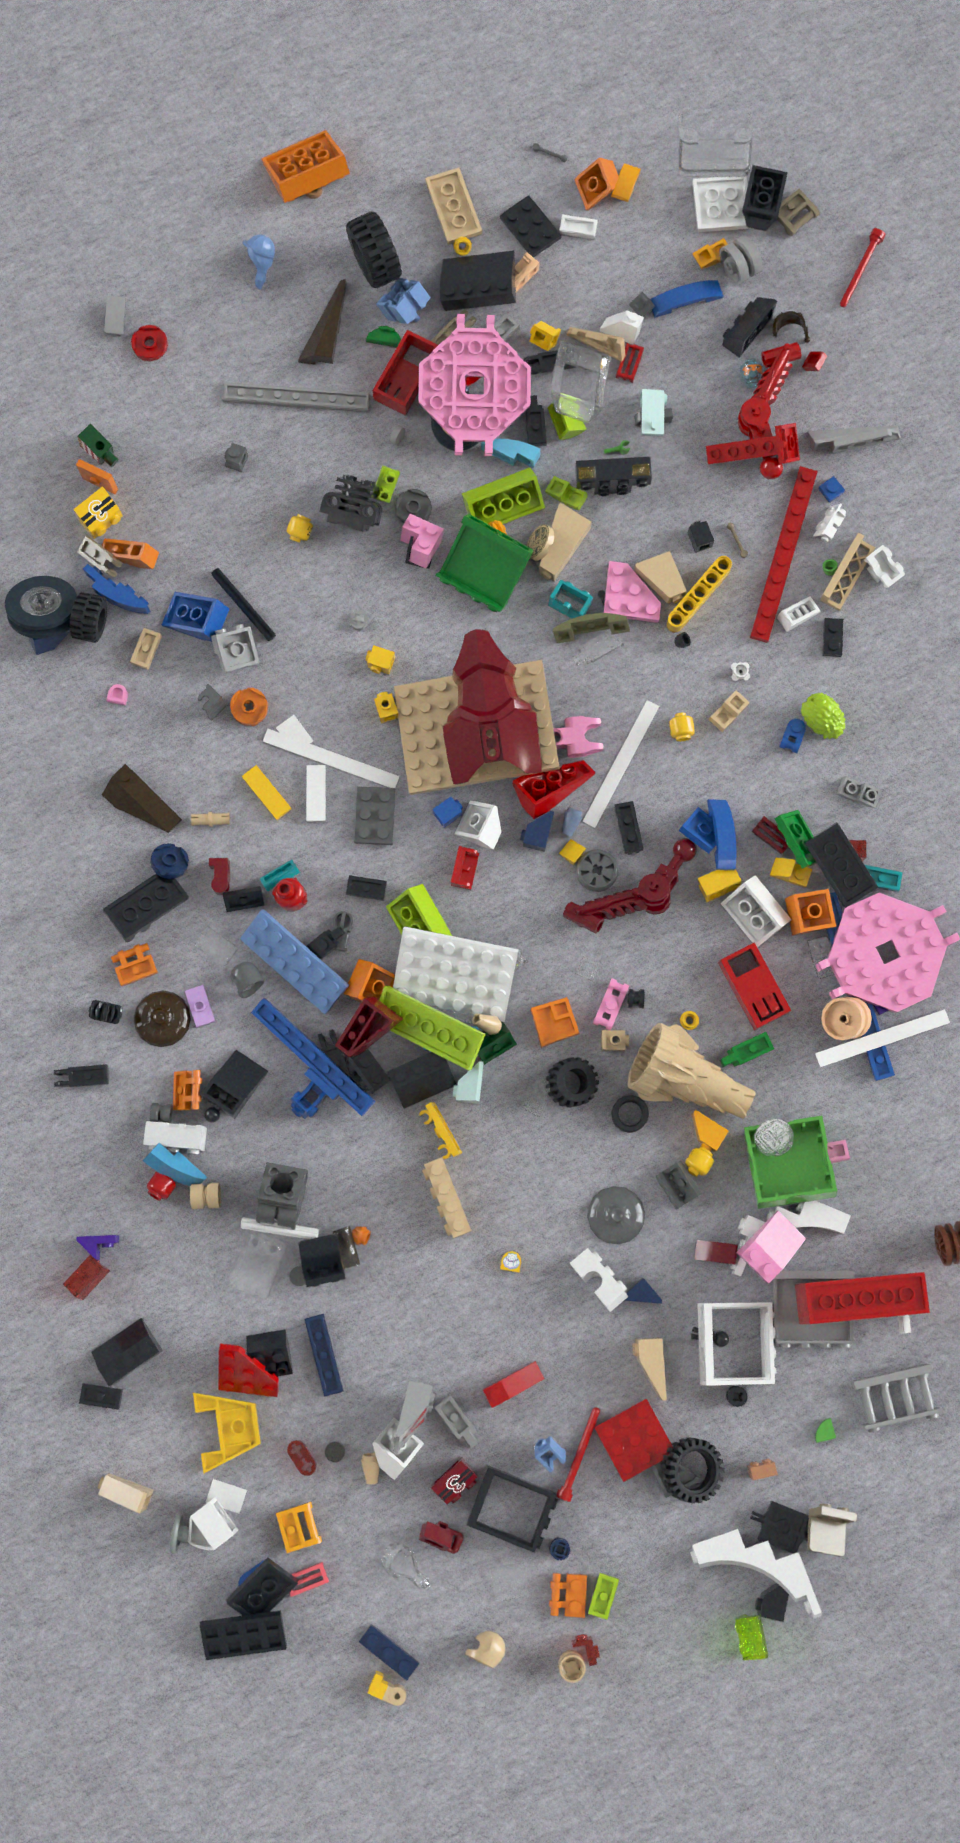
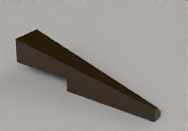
M346 279L340 280L304 347L298 363L316 365V362L333 364L347 284Z

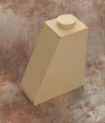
M670 551L635 564L634 572L665 602L678 603L685 597L687 590Z
M110 1473L105 1475V1477H101L98 1484V1489H100L98 1495L137 1513H142L147 1509L154 1491L151 1488Z

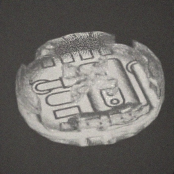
M770 1119L761 1123L756 1129L754 1135L755 1144L759 1151L766 1156H781L792 1147L794 1132L784 1120Z

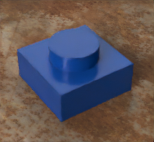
M834 476L818 488L829 503L845 491Z

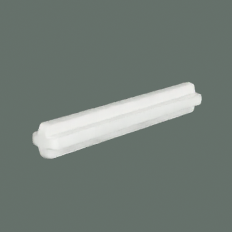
M243 1217L241 1220V1228L304 1239L317 1238L319 1234L317 1228L296 1225V1229L291 1230L289 1227L278 1226L277 1222H274V1225L263 1222L256 1223V1219Z

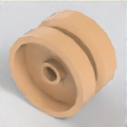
M855 997L833 999L826 1004L821 1017L826 1033L832 1038L842 1041L863 1036L868 1031L872 1019L870 1009L866 1003Z

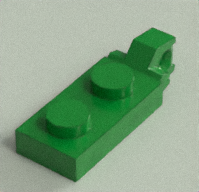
M764 1032L731 1047L727 1051L728 1056L719 1061L722 1067L731 1063L734 1067L740 1066L774 1050V1047L767 1032Z

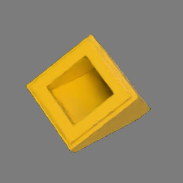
M570 839L559 854L574 865L586 851V848Z

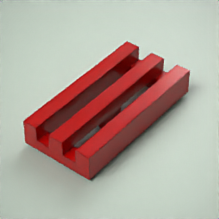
M626 343L625 358L622 362L620 361L616 378L621 377L623 380L626 381L627 379L633 383L644 347ZM632 348L625 373H621L628 350ZM638 350L639 353L632 374L628 375L635 352Z

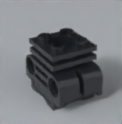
M344 474L343 477H337V481L344 483V485H335V489L342 490V492L326 493L323 496L319 511L328 514L326 522L345 524L354 530L362 532L369 531L370 526H379L383 509L379 503L369 500V498H377L378 494L371 493V491H379V487L375 486V482L369 480H361L359 482L357 477ZM334 496L337 498L336 505L332 502ZM370 506L373 508V514L371 516L368 514V508Z

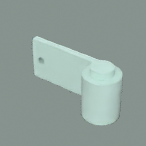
M641 389L642 435L664 436V405L667 404V394H664V390Z

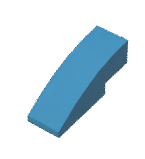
M160 1143L143 1159L147 1165L158 1173L169 1176L174 1181L187 1186L201 1184L207 1178L179 1151L173 1155Z

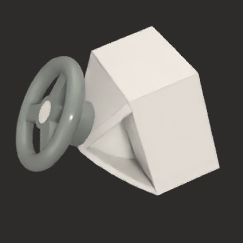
M214 1497L190 1516L189 1526H183V1514L181 1512L176 1514L171 1532L170 1552L176 1554L180 1541L200 1549L215 1550L238 1531V1528Z

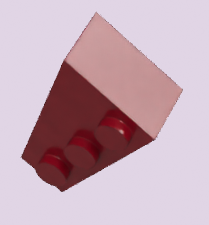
M376 997L364 998L335 1046L349 1057L360 1055L400 1023L403 1018Z

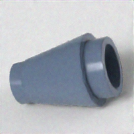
M568 807L567 812H564L562 834L570 837L573 836L583 818L581 817V811Z

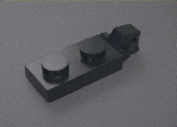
M531 395L530 406L525 410L528 444L546 446L544 408H542V405H538L537 395Z
M337 927L332 932L328 929L306 947L322 960L338 947L339 941L337 939L344 935L345 932L341 927Z

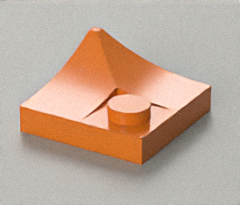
M568 997L530 1009L541 1048L579 1035L580 1032Z

